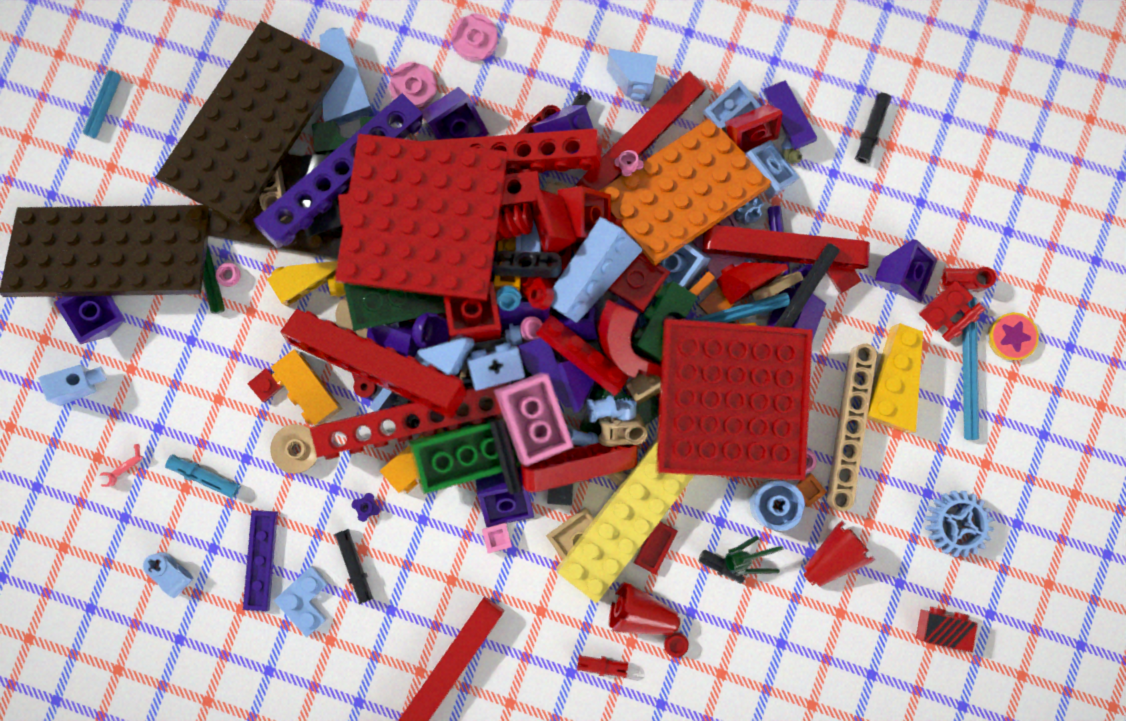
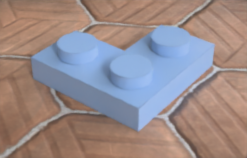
M314 566L309 567L274 600L306 638L327 620L311 602L329 584Z

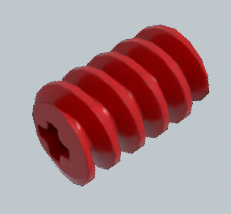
M528 202L524 203V211L521 210L518 204L514 207V213H512L509 206L505 208L504 215L500 209L497 241H501L503 238L510 239L513 235L520 237L522 233L524 235L531 234L533 214Z

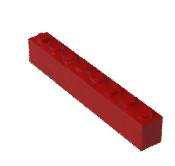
M296 309L280 331L288 344L452 419L467 395L463 382L454 375L446 376L434 366L429 365L426 367L411 356L406 358L399 355L391 347H381L371 338L363 339L351 329L343 330L330 320L323 321L310 311L305 313Z

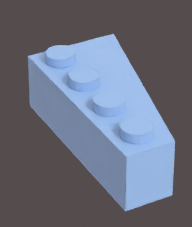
M600 217L553 287L554 298L550 306L577 323L639 255L642 248L621 228Z

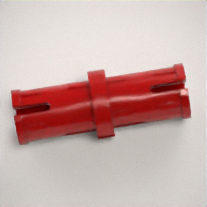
M579 655L577 671L599 673L601 677H604L605 674L626 678L628 662L608 660L605 656L595 658Z

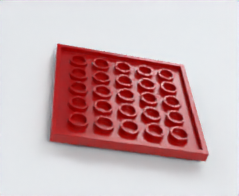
M358 134L335 281L337 283L487 301L508 151Z
M665 319L656 473L806 480L813 330Z

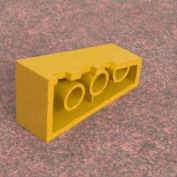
M901 323L890 328L873 379L868 420L904 433L916 432L923 331Z

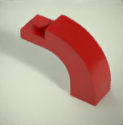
M607 300L599 325L600 341L607 357L613 364L633 378L636 377L637 372L646 377H650L651 374L661 377V365L635 354L631 348L630 333L638 313L630 308Z

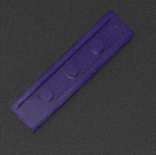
M251 510L243 610H270L278 511Z

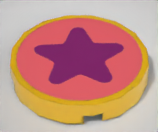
M1012 312L999 316L992 322L988 331L990 348L997 356L1004 360L1015 361L1024 359L1031 355L1038 345L1039 334L1036 325L1029 317L1021 313Z

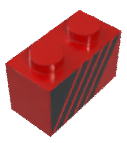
M930 606L929 611L920 610L916 639L925 643L973 653L978 623L969 620L970 615L954 612V616L945 614L944 609Z

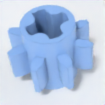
M755 197L734 211L733 215L744 225L747 222L755 223L763 215L760 208L764 204L759 198Z

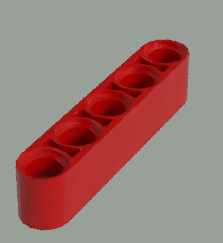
M598 442L564 450L528 465L522 464L523 488L529 492H539L632 469L638 463V444L604 446Z

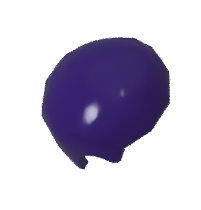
M427 312L421 314L412 327V338L415 344L421 349H427L447 343L449 338L447 319L435 313Z

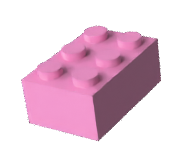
M539 373L494 390L519 462L528 465L573 447L548 374Z

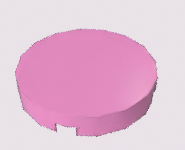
M474 13L470 14V16H463L458 19L451 32L453 48L460 57L468 61L485 60L493 54L498 44L497 29L492 20L485 15Z
M408 62L401 64L394 70L389 82V89L393 99H396L403 93L418 109H421L430 104L434 99L437 83L434 73L426 65Z

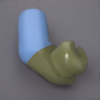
M786 136L781 145L784 158L789 164L799 163L802 160V154H800L799 150L793 149Z

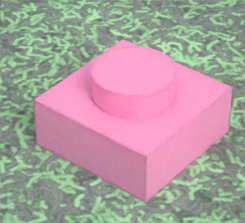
M506 523L482 529L488 554L512 547Z

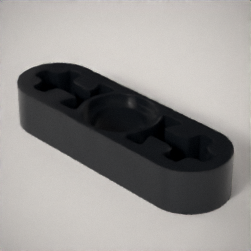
M526 251L494 252L492 273L497 276L554 278L562 272L561 257L556 253ZM524 261L532 263L529 267L519 266Z

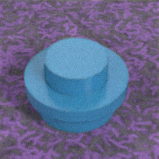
M503 286L496 293V302L503 310H513L520 304L521 294L513 286Z

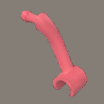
M134 444L135 457L128 459L112 472L100 474V476L109 477V482L101 484L102 487L114 486L119 475L141 461L143 456L140 455L139 444Z

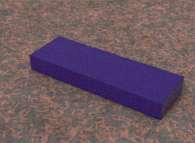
M784 80L764 88L763 93L769 105L780 109L783 113L781 127L793 149L796 150L816 142L817 136L787 81Z

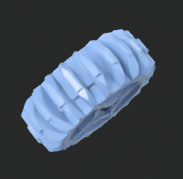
M952 490L949 495L942 493L941 500H933L936 508H927L932 513V516H925V520L931 521V525L925 526V529L933 532L928 538L936 540L934 546L936 548L942 547V553L949 554L951 552L953 557H958L960 554L962 557H968L969 552L976 555L978 554L977 547L981 549L986 548L983 540H992L987 535L988 531L992 532L995 530L993 527L988 526V522L994 520L993 517H987L991 509L987 507L982 508L985 501L982 499L976 500V494L971 493L968 495L967 491L962 490L958 494L957 491ZM963 504L961 509H957L955 514L946 513L953 505ZM972 515L975 517V525L972 523ZM952 519L961 520L959 522H962V526L966 528H958L959 525H956L957 522ZM943 521L947 525L946 535L943 530ZM965 533L972 534L967 541L956 544L957 540L961 539Z

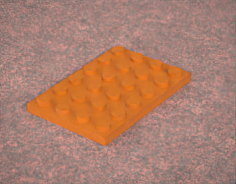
M708 118L643 161L642 169L635 170L630 176L622 175L600 191L611 194V215L623 220L621 225L624 232L642 248L643 254L656 266L770 188L771 181L757 169L728 135Z

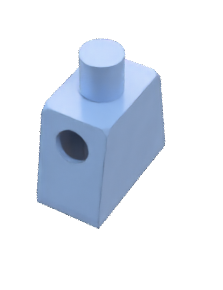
M76 365L38 377L46 401L58 406L97 392L95 384L107 380L101 366L89 370L82 365Z

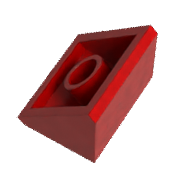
M767 104L725 121L728 136L744 153L770 140L773 142L779 139L783 113L780 109Z
M542 190L535 191L532 214L543 251L557 253L577 241L563 197Z

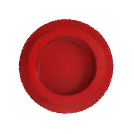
M674 632L672 635L666 636L664 649L668 655L678 658L685 655L688 651L689 642L684 634Z

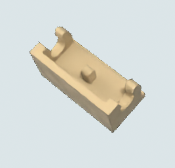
M641 374L626 383L638 405L660 392L661 377L653 374L650 377H646Z

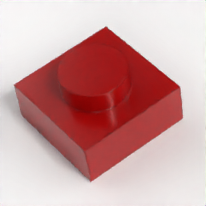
M267 368L247 383L264 403L283 388V386H280L275 381L271 371Z

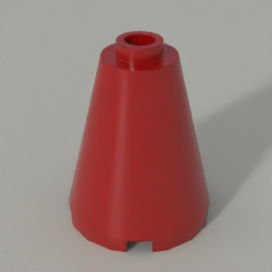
M843 520L835 526L804 566L806 572L803 575L812 586L817 584L821 587L875 560L874 556L867 557L866 553L869 550L851 529L847 528L845 530L843 528L846 525Z
M623 582L620 584L615 595H619L616 603H611L608 625L610 628H613L611 631L616 633L672 635L674 631H678L681 619L678 617L676 610L630 583Z

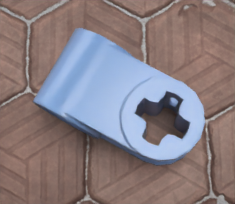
M159 552L152 554L144 560L143 569L145 573L172 598H176L194 579L191 573L179 565L168 553ZM156 560L161 561V563L159 564V569H156L155 567L157 565Z

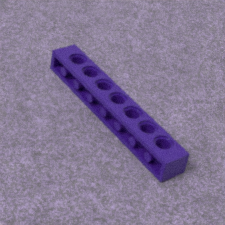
M401 93L254 219L257 229L277 249L282 245L287 246L294 240L295 234L301 228L303 230L308 228L313 223V218L316 215L329 210L333 204L332 201L338 195H343L346 191H349L358 134L405 139L409 134L414 135L421 129L423 113ZM394 122H398L402 124V126L400 128H394L391 126V124ZM342 168L349 171L346 175L336 173L337 170ZM322 184H327L330 186V189L320 191L318 187ZM304 200H309L312 202V204L306 208L299 206L300 202ZM285 216L293 218L289 224H283L280 221Z

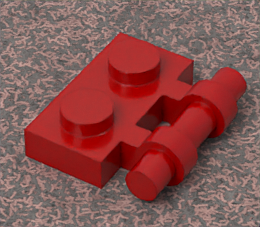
M955 279L919 312V315L936 331L945 325L948 330L942 337L947 342H950L955 336L958 338L963 333L962 330L971 322L975 323L980 318L979 315L986 308L980 302L971 308L967 303L974 298L973 295ZM959 310H962L965 315L954 323L950 318Z

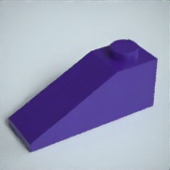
M541 338L519 345L522 367L526 366L533 376L539 373L548 374L556 398L568 409L572 408L552 347Z

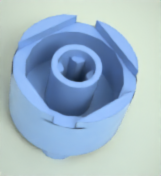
M779 480L761 483L755 488L749 499L750 511L756 522L765 528L776 531H785L795 527L802 518L805 506L800 490L788 482ZM774 500L781 502L778 505L780 510L773 509Z

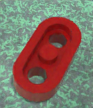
M521 277V288L531 306L540 310L548 309L552 304L554 291L547 278Z

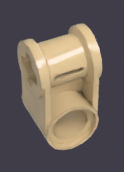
M639 414L630 420H619L610 416L599 418L601 434L598 436V441L604 446L637 445L644 442L647 438V429Z

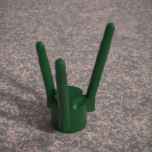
M754 536L739 546L728 550L729 553L725 556L727 568L731 573H735L736 576L743 574H778L780 572L779 569L748 567L752 564L753 559L782 551L784 547L778 546L749 554L747 551H743V549L759 539L758 536Z

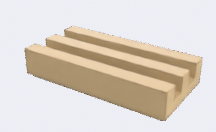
M797 271L753 291L754 293L752 294L755 301L764 299L804 279L801 272Z

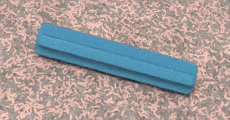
M112 70L106 72L82 131L88 137L96 138L98 136L121 79V75Z

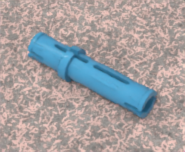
M174 454L170 455L165 464L166 469L184 476V479L196 481L231 499L236 496L240 488L239 484L199 467V464L194 461L191 463Z

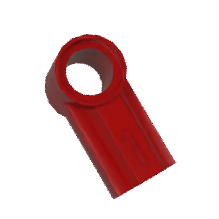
M980 267L979 269L945 268L942 275L943 290L956 279L967 290L982 292L994 285L996 273L990 267ZM978 274L984 276L986 280L985 285L978 282Z

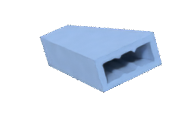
M330 28L326 30L325 33L320 34V50L342 60L344 67L322 100L323 118L325 122L336 121L338 126L374 114L343 28Z

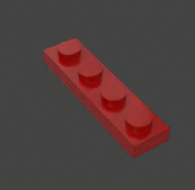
M552 315L548 317L536 332L537 336L614 396L630 377Z

